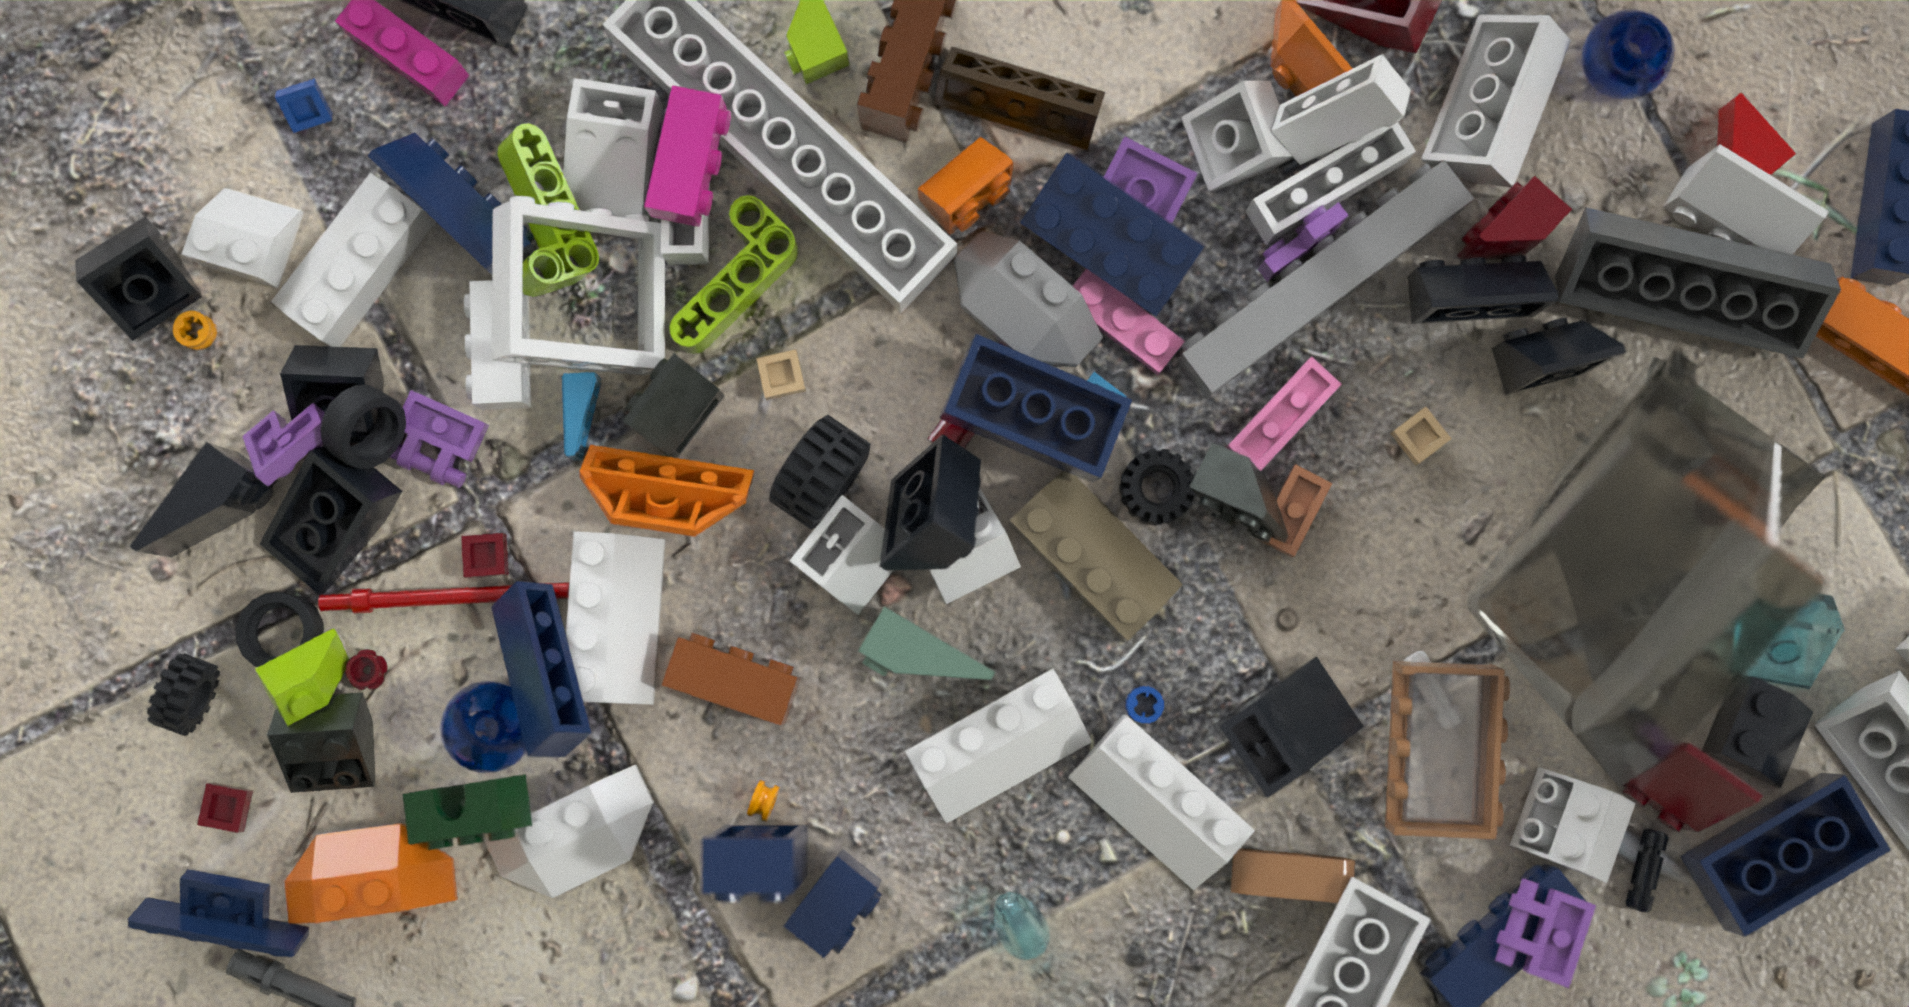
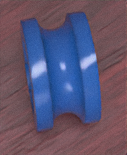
M1139 686L1127 695L1125 709L1134 721L1152 723L1162 715L1164 700L1156 689L1150 686ZM1143 692L1145 698L1151 694L1155 699V702L1151 705L1153 713L1145 717V712H1141L1139 716L1134 710V707L1138 705L1136 696Z

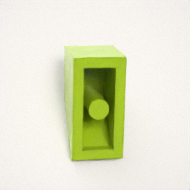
M800 0L786 35L790 50L785 51L784 55L793 75L801 73L807 85L850 66L848 52L824 0Z
M333 628L256 668L255 671L270 700L287 726L328 705L346 670L349 658L338 633Z

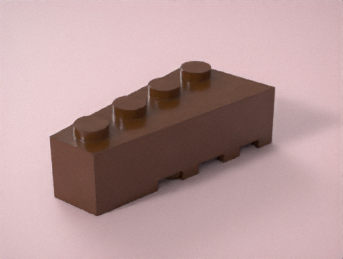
M958 0L893 1L890 11V19L894 20L892 26L886 25L879 41L878 57L882 58L881 62H871L867 74L866 93L861 92L857 102L859 122L862 130L906 143L910 131H918L924 110L918 107L922 93H930L935 76V70L930 69L934 55L940 57L943 52L947 33L942 32L945 18H953Z

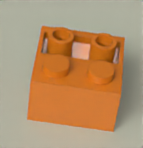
M980 137L918 188V199L949 235L957 229L963 232L978 220L980 216L977 212L988 203L992 206L997 205L1010 193L1009 186L1012 181L1013 161L1008 155Z

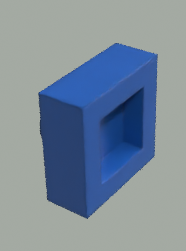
M315 78L276 91L275 99L293 133L332 121L333 113Z

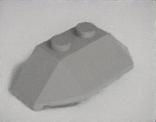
M981 231L955 257L954 266L957 274L961 308L1004 346L1049 365H1065V367L1076 368L1102 340L1103 336L1082 294L1020 240Z

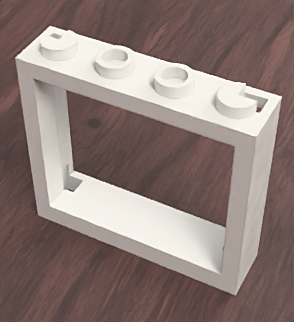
M525 196L510 197V201L493 209L492 361L644 376L651 374L655 366L665 358V259L661 255V223L650 222L648 216L641 214H630L624 217L612 216L611 210L602 208L589 209L587 212L574 210L573 204L564 202L550 203L548 206L535 204V199ZM523 222L638 239V351L522 338Z

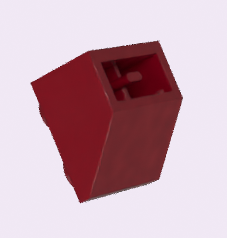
M1533 176L1523 186L1517 181L1488 209L1489 212L1461 238V241L1466 246L1457 256L1461 260L1469 258L1499 260L1509 256H1524L1544 241L1572 211V208L1536 176Z

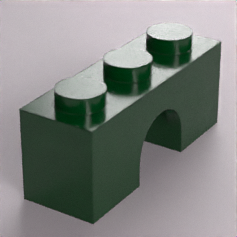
M526 774L402 794L408 844L426 842L427 850L454 846L453 838H457L458 846L484 842L483 834L487 833L489 835V842L515 838V829L533 826Z

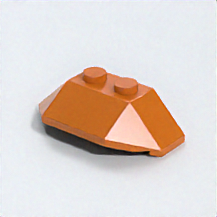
M1296 0L1280 1L1275 11L1270 66L1273 69L1272 73L1275 80L1282 88L1290 89L1297 97L1353 69L1300 5L1297 4Z
M590 445L579 470V476L611 524L695 537L746 503L754 478V470Z
M403 823L318 834L284 881L289 924L321 923L386 914L458 900L453 857L440 849L427 850L426 842L409 845L407 828Z

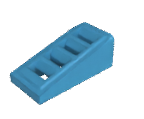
M595 372L563 373L564 454L573 461H582L596 408L601 387V377Z

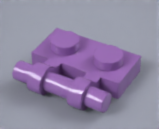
M411 390L402 407L406 418L404 433L408 435L403 445L399 444L397 450L390 458L396 460L397 466L406 470L414 468L430 475V480L440 485L448 483L460 488L466 479V473L453 468L455 459L459 456L472 462L489 425ZM424 441L441 448L437 460L420 453V448Z
M1522 878L1517 894L1512 893L1508 904L1512 906V910L1505 931L1500 930L1496 940L1500 946L1495 961L1512 967L1518 950L1528 954L1523 971L1569 988L1596 905L1551 888L1549 889L1545 904L1534 901L1539 884ZM1529 913L1540 917L1532 941L1521 938Z

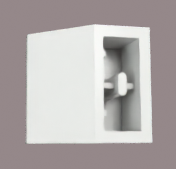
M980 488L978 493L977 507L979 508V513L976 518V544L974 549L967 557L958 559L947 569L929 570L946 604L1021 567L1006 531Z
M841 495L790 559L791 563L857 615L860 614L894 571H886L880 567L884 528L843 495Z
M1538 767L1510 845L1607 883L1636 803L1613 791Z

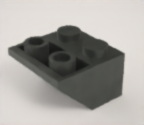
M673 353L669 360L664 358L655 366L650 375V379L653 381L643 394L637 392L630 399L624 410L627 415L623 422L668 456L679 458L725 395L719 388Z
M1212 443L1189 486L1200 498L1198 504L1212 512L1210 516L1226 526L1233 527L1234 523L1237 522L1247 527L1246 532L1263 542L1269 543L1270 539L1274 538L1285 543L1288 533L1271 483L1249 457Z
M363 692L334 694L328 705L287 726L277 709H275L267 736L291 793L374 787L373 720Z

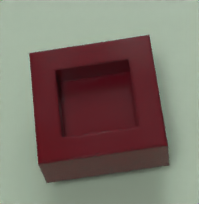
M494 533L461 536L464 578L509 575L507 534Z
M206 783L197 825L235 833L244 832L254 790L218 783Z

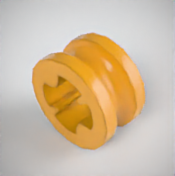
M193 310L185 311L178 315L172 327L175 339L180 344L194 350L208 348L215 341L217 335L214 321L208 316ZM193 322L203 326L202 329L197 331V339L187 335V332L193 330Z
M760 779L750 801L747 815L752 817L754 814H759L762 818L761 821L767 822L774 808L780 786L774 785V787L769 788L766 786L765 781Z

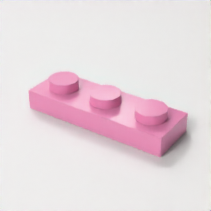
M1088 269L1074 283L1073 287L1082 294L1099 330L1155 374L1159 375L1185 342L1133 300Z
M1311 356L1226 448L1249 457L1261 471L1342 384Z

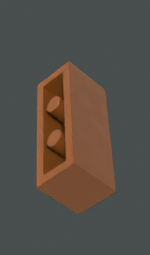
M691 633L689 640L681 637L677 638L661 684L662 686L780 726L785 725L801 677L792 675L793 666L770 659L768 666L753 662L755 653L734 646L730 647L729 653L713 648L715 640L696 633Z

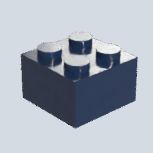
M842 849L783 927L824 959L831 950L839 954L854 934L853 932L856 927L852 925V922L860 915L863 919H866L880 901L882 893L878 891L882 879Z

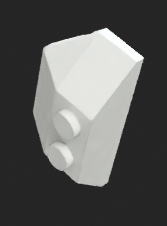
M635 764L531 813L533 826L515 829V838L489 842V836L484 838V841L501 877L554 898L630 861L654 801Z

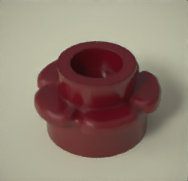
M370 649L359 651L357 655L349 659L346 666V674L351 685L359 690L366 688L373 690L380 687L385 681L384 673L388 671L385 658L376 655V652ZM366 666H369L371 668V672L369 674H366L364 672V668Z

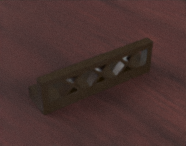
M952 46L940 71L933 104L1088 150L1105 92ZM955 63H959L972 68L968 69L962 66L955 65ZM998 76H1002V77H1005V78H1009V79H1011V80H1005V79H1002V78H998ZM1036 88H1042L1048 90L1049 92L1038 90ZM1075 99H1079V100H1082V101H1085V102H1089V103H1092L1093 105H1088V104H1085V103H1082V102H1078V101H1076Z

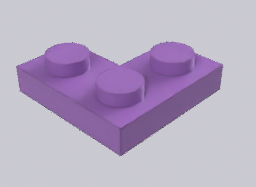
M1339 202L1328 210L1323 205L1306 216L1303 219L1304 223L1295 230L1298 234L1296 238L1287 244L1281 239L1263 252V256L1266 259L1258 268L1259 272L1267 282L1270 281L1292 262L1309 253L1312 248L1326 237L1333 235L1349 215Z
M312 403L287 424L286 420L273 410L242 437L255 476L265 485L269 486L278 478L287 476L294 469L296 463L307 455L310 450L322 447L320 429L325 412Z

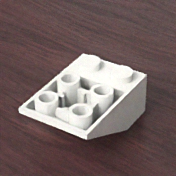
M574 78L567 114L563 175L580 211L587 212L589 209L602 208L611 210L612 216L624 217L630 214L644 215V205L663 105L655 90Z

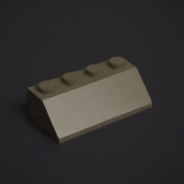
M1062 471L1009 521L1008 525L1123 642L1129 641L1183 585L1077 476Z

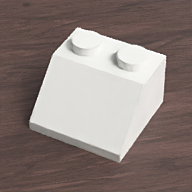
M1242 81L1181 117L1209 192L1268 173L1294 158L1271 132L1280 106L1271 81Z
M224 188L195 215L182 255L202 266L278 288L304 212Z

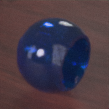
M1634 9L1616 11L1601 19L1587 35L1581 54L1583 71L1588 82L1595 90L1605 96L1619 100L1640 98L1654 91L1666 79L1674 63L1675 44L1668 26L1654 14ZM1609 38L1611 42L1615 41L1613 45L1609 46ZM1629 42L1638 45L1641 54L1633 52L1629 47Z
M498 681L477 682L462 688L449 700L443 711L440 733L447 753L458 765L477 773H496L515 765L527 753L510 685ZM475 731L483 732L486 735L482 734V736L479 737Z

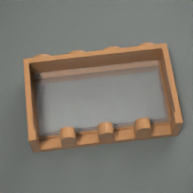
M1393 660L1385 827L1393 835L1497 839V827L1502 826L1504 819L1503 805L1498 801L1499 785H1503L1506 778L1505 763L1501 760V743H1506L1508 737L1507 720L1503 718V702L1508 701L1510 696L1509 677L1505 676V669L1493 664L1475 665Z

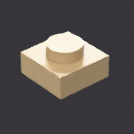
M796 349L756 358L766 400L806 392Z
M1427 407L1422 408L1390 433L1415 466L1452 439Z

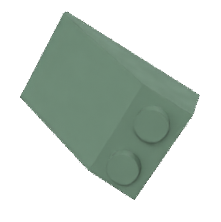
M885 606L858 650L866 656L862 664L883 676H886L888 671L891 670L897 674L991 680L995 674L993 670Z

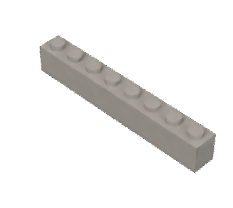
M1445 160L1434 168H1431L1428 163L1422 166L1408 178L1411 185L1401 192L1394 187L1377 200L1376 204L1379 208L1372 214L1367 216L1364 211L1357 214L1344 225V228L1347 230L1346 233L1336 240L1332 235H1329L1312 248L1311 251L1315 256L1302 264L1299 259L1295 260L1279 273L1282 278L1281 281L1271 288L1267 283H1264L1247 296L1250 304L1237 312L1234 307L1230 308L1214 321L1217 325L1215 330L1206 336L1199 331L1181 346L1185 352L1181 354L1177 361L1205 398L1208 399L1471 203L1474 197Z

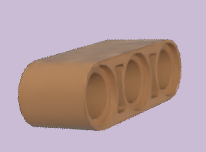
M1240 848L1233 856L1230 892L1338 903L1351 876L1354 877L1355 860L1333 856Z

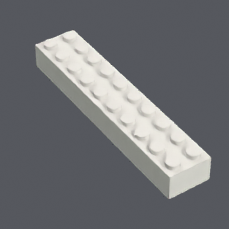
M626 0L603 23L611 41L669 96L672 85L722 95L727 107L726 110L731 111V121L727 135H721L719 143L900 313L957 256V243L697 0Z

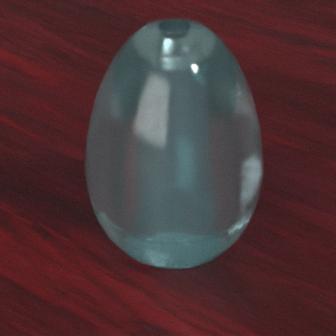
M1006 892L999 896L994 906V924L1003 947L1013 957L1021 960H1031L1041 955L1048 947L1050 939L1049 927L1044 915L1033 902L1019 893Z

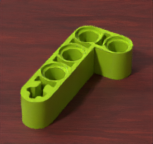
M529 123L517 126L501 142L497 152L499 162L514 195L531 197L535 199V204L548 206L550 203L555 202L570 203L574 205V210L580 211L543 131ZM535 181L542 185L544 191L537 187ZM528 223L539 249L522 261L523 294L536 297L574 285L598 265L599 253L590 232ZM569 256L573 257L576 260L579 267L575 266L571 262ZM534 267L542 272L544 279L536 274Z
M746 195L739 197L732 203L729 211L730 221L735 231L748 245L671 320L669 328L671 337L680 349L686 353L697 354L707 349L797 259L799 251L794 234L755 196ZM747 211H756L760 214L758 222L752 226H743L740 224V218ZM775 239H785L789 242V246L784 253L775 255L768 252L770 243ZM747 267H756L760 270L757 280L748 284L739 281L742 270ZM720 295L730 297V305L723 312H713L710 309L711 302L715 297ZM702 310L708 319L713 322L709 326L699 315ZM690 326L696 329L698 336L694 339L686 336L683 331L685 327Z

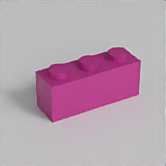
M351 0L335 20L337 25L353 41L445 107L470 76L456 58L375 0Z
M672 85L644 205L652 218L700 227L702 215H709L713 200V192L708 190L711 175H718L722 160V151L717 150L721 135H727L731 121V111L726 110L727 107L722 95Z

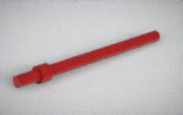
M570 582L544 583L553 584L556 599H569ZM512 585L373 592L371 588L353 589L349 594L320 595L318 606L321 612L352 610L354 614L372 613L374 609L494 603Z

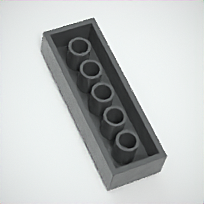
M1585 207L1555 275L1558 298L1561 303L1798 358H1804L1841 291L1830 263Z

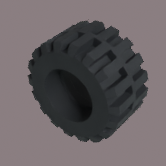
M830 415L824 416L809 428L784 462L771 486L769 501L810 530L816 528L841 495L845 496L869 456L871 443Z

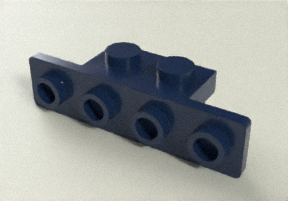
M187 869L180 877V903L146 898L128 918V928L142 930L150 934H164L185 938L194 942L202 941L218 944L232 949L267 953L275 957H294L309 936V927L269 919L270 884Z

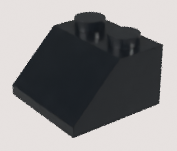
M146 216L75 260L77 283L132 341L202 298V293L173 247Z
M295 345L280 372L291 421L312 403L317 405L323 412H326L330 403L341 392L355 385H370L382 392L384 389V379L377 348ZM377 407L367 411L357 420L351 432L350 443H360L370 434L376 423Z
M1735 676L1731 680L1701 751L1751 776L1781 788L1813 711L1794 694L1755 676Z

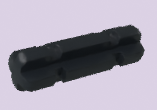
M1644 829L1640 845H1643V850L1637 853L1630 882L1634 884L1633 890H1628L1625 902L1626 906L1630 909L1649 913L1652 909L1654 896H1651V892L1657 889L1664 860L1663 857H1660L1661 851L1666 852L1669 839L1668 835L1664 832Z

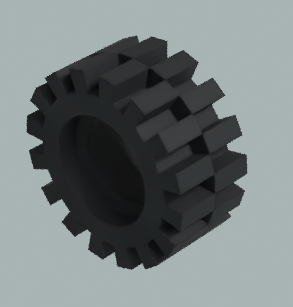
M1150 449L1143 454L1140 453L1128 464L1121 476L1119 493L1122 494L1123 506L1126 505L1129 510L1128 513L1132 517H1137L1140 519L1139 522L1144 524L1152 523L1153 526L1175 521L1190 508L1192 500L1196 496L1189 488L1195 477L1191 473V465L1189 462L1185 463L1181 459L1183 456L1178 453L1175 455L1169 453L1170 450L1162 449L1161 451ZM1162 472L1172 480L1173 494L1166 502L1154 503L1143 494L1142 482L1149 473Z
M185 653L176 655L175 660L171 659L168 663V670L163 669L160 676L162 678L160 682H156L153 687L156 691L154 695L150 696L148 702L152 704L147 709V715H150L148 721L155 726L182 736H187L189 732L195 731L196 724L200 725L204 720L203 714L204 712L208 713L211 707L209 703L216 696L214 689L219 686L220 680H217L220 676V671L217 670L219 667Z

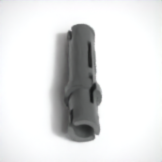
M238 949L233 954L226 969L227 975L259 987L260 993L265 995L273 993L303 1007H355L357 998L338 992L326 985L286 969L285 964L275 960L272 963L256 957L243 949Z

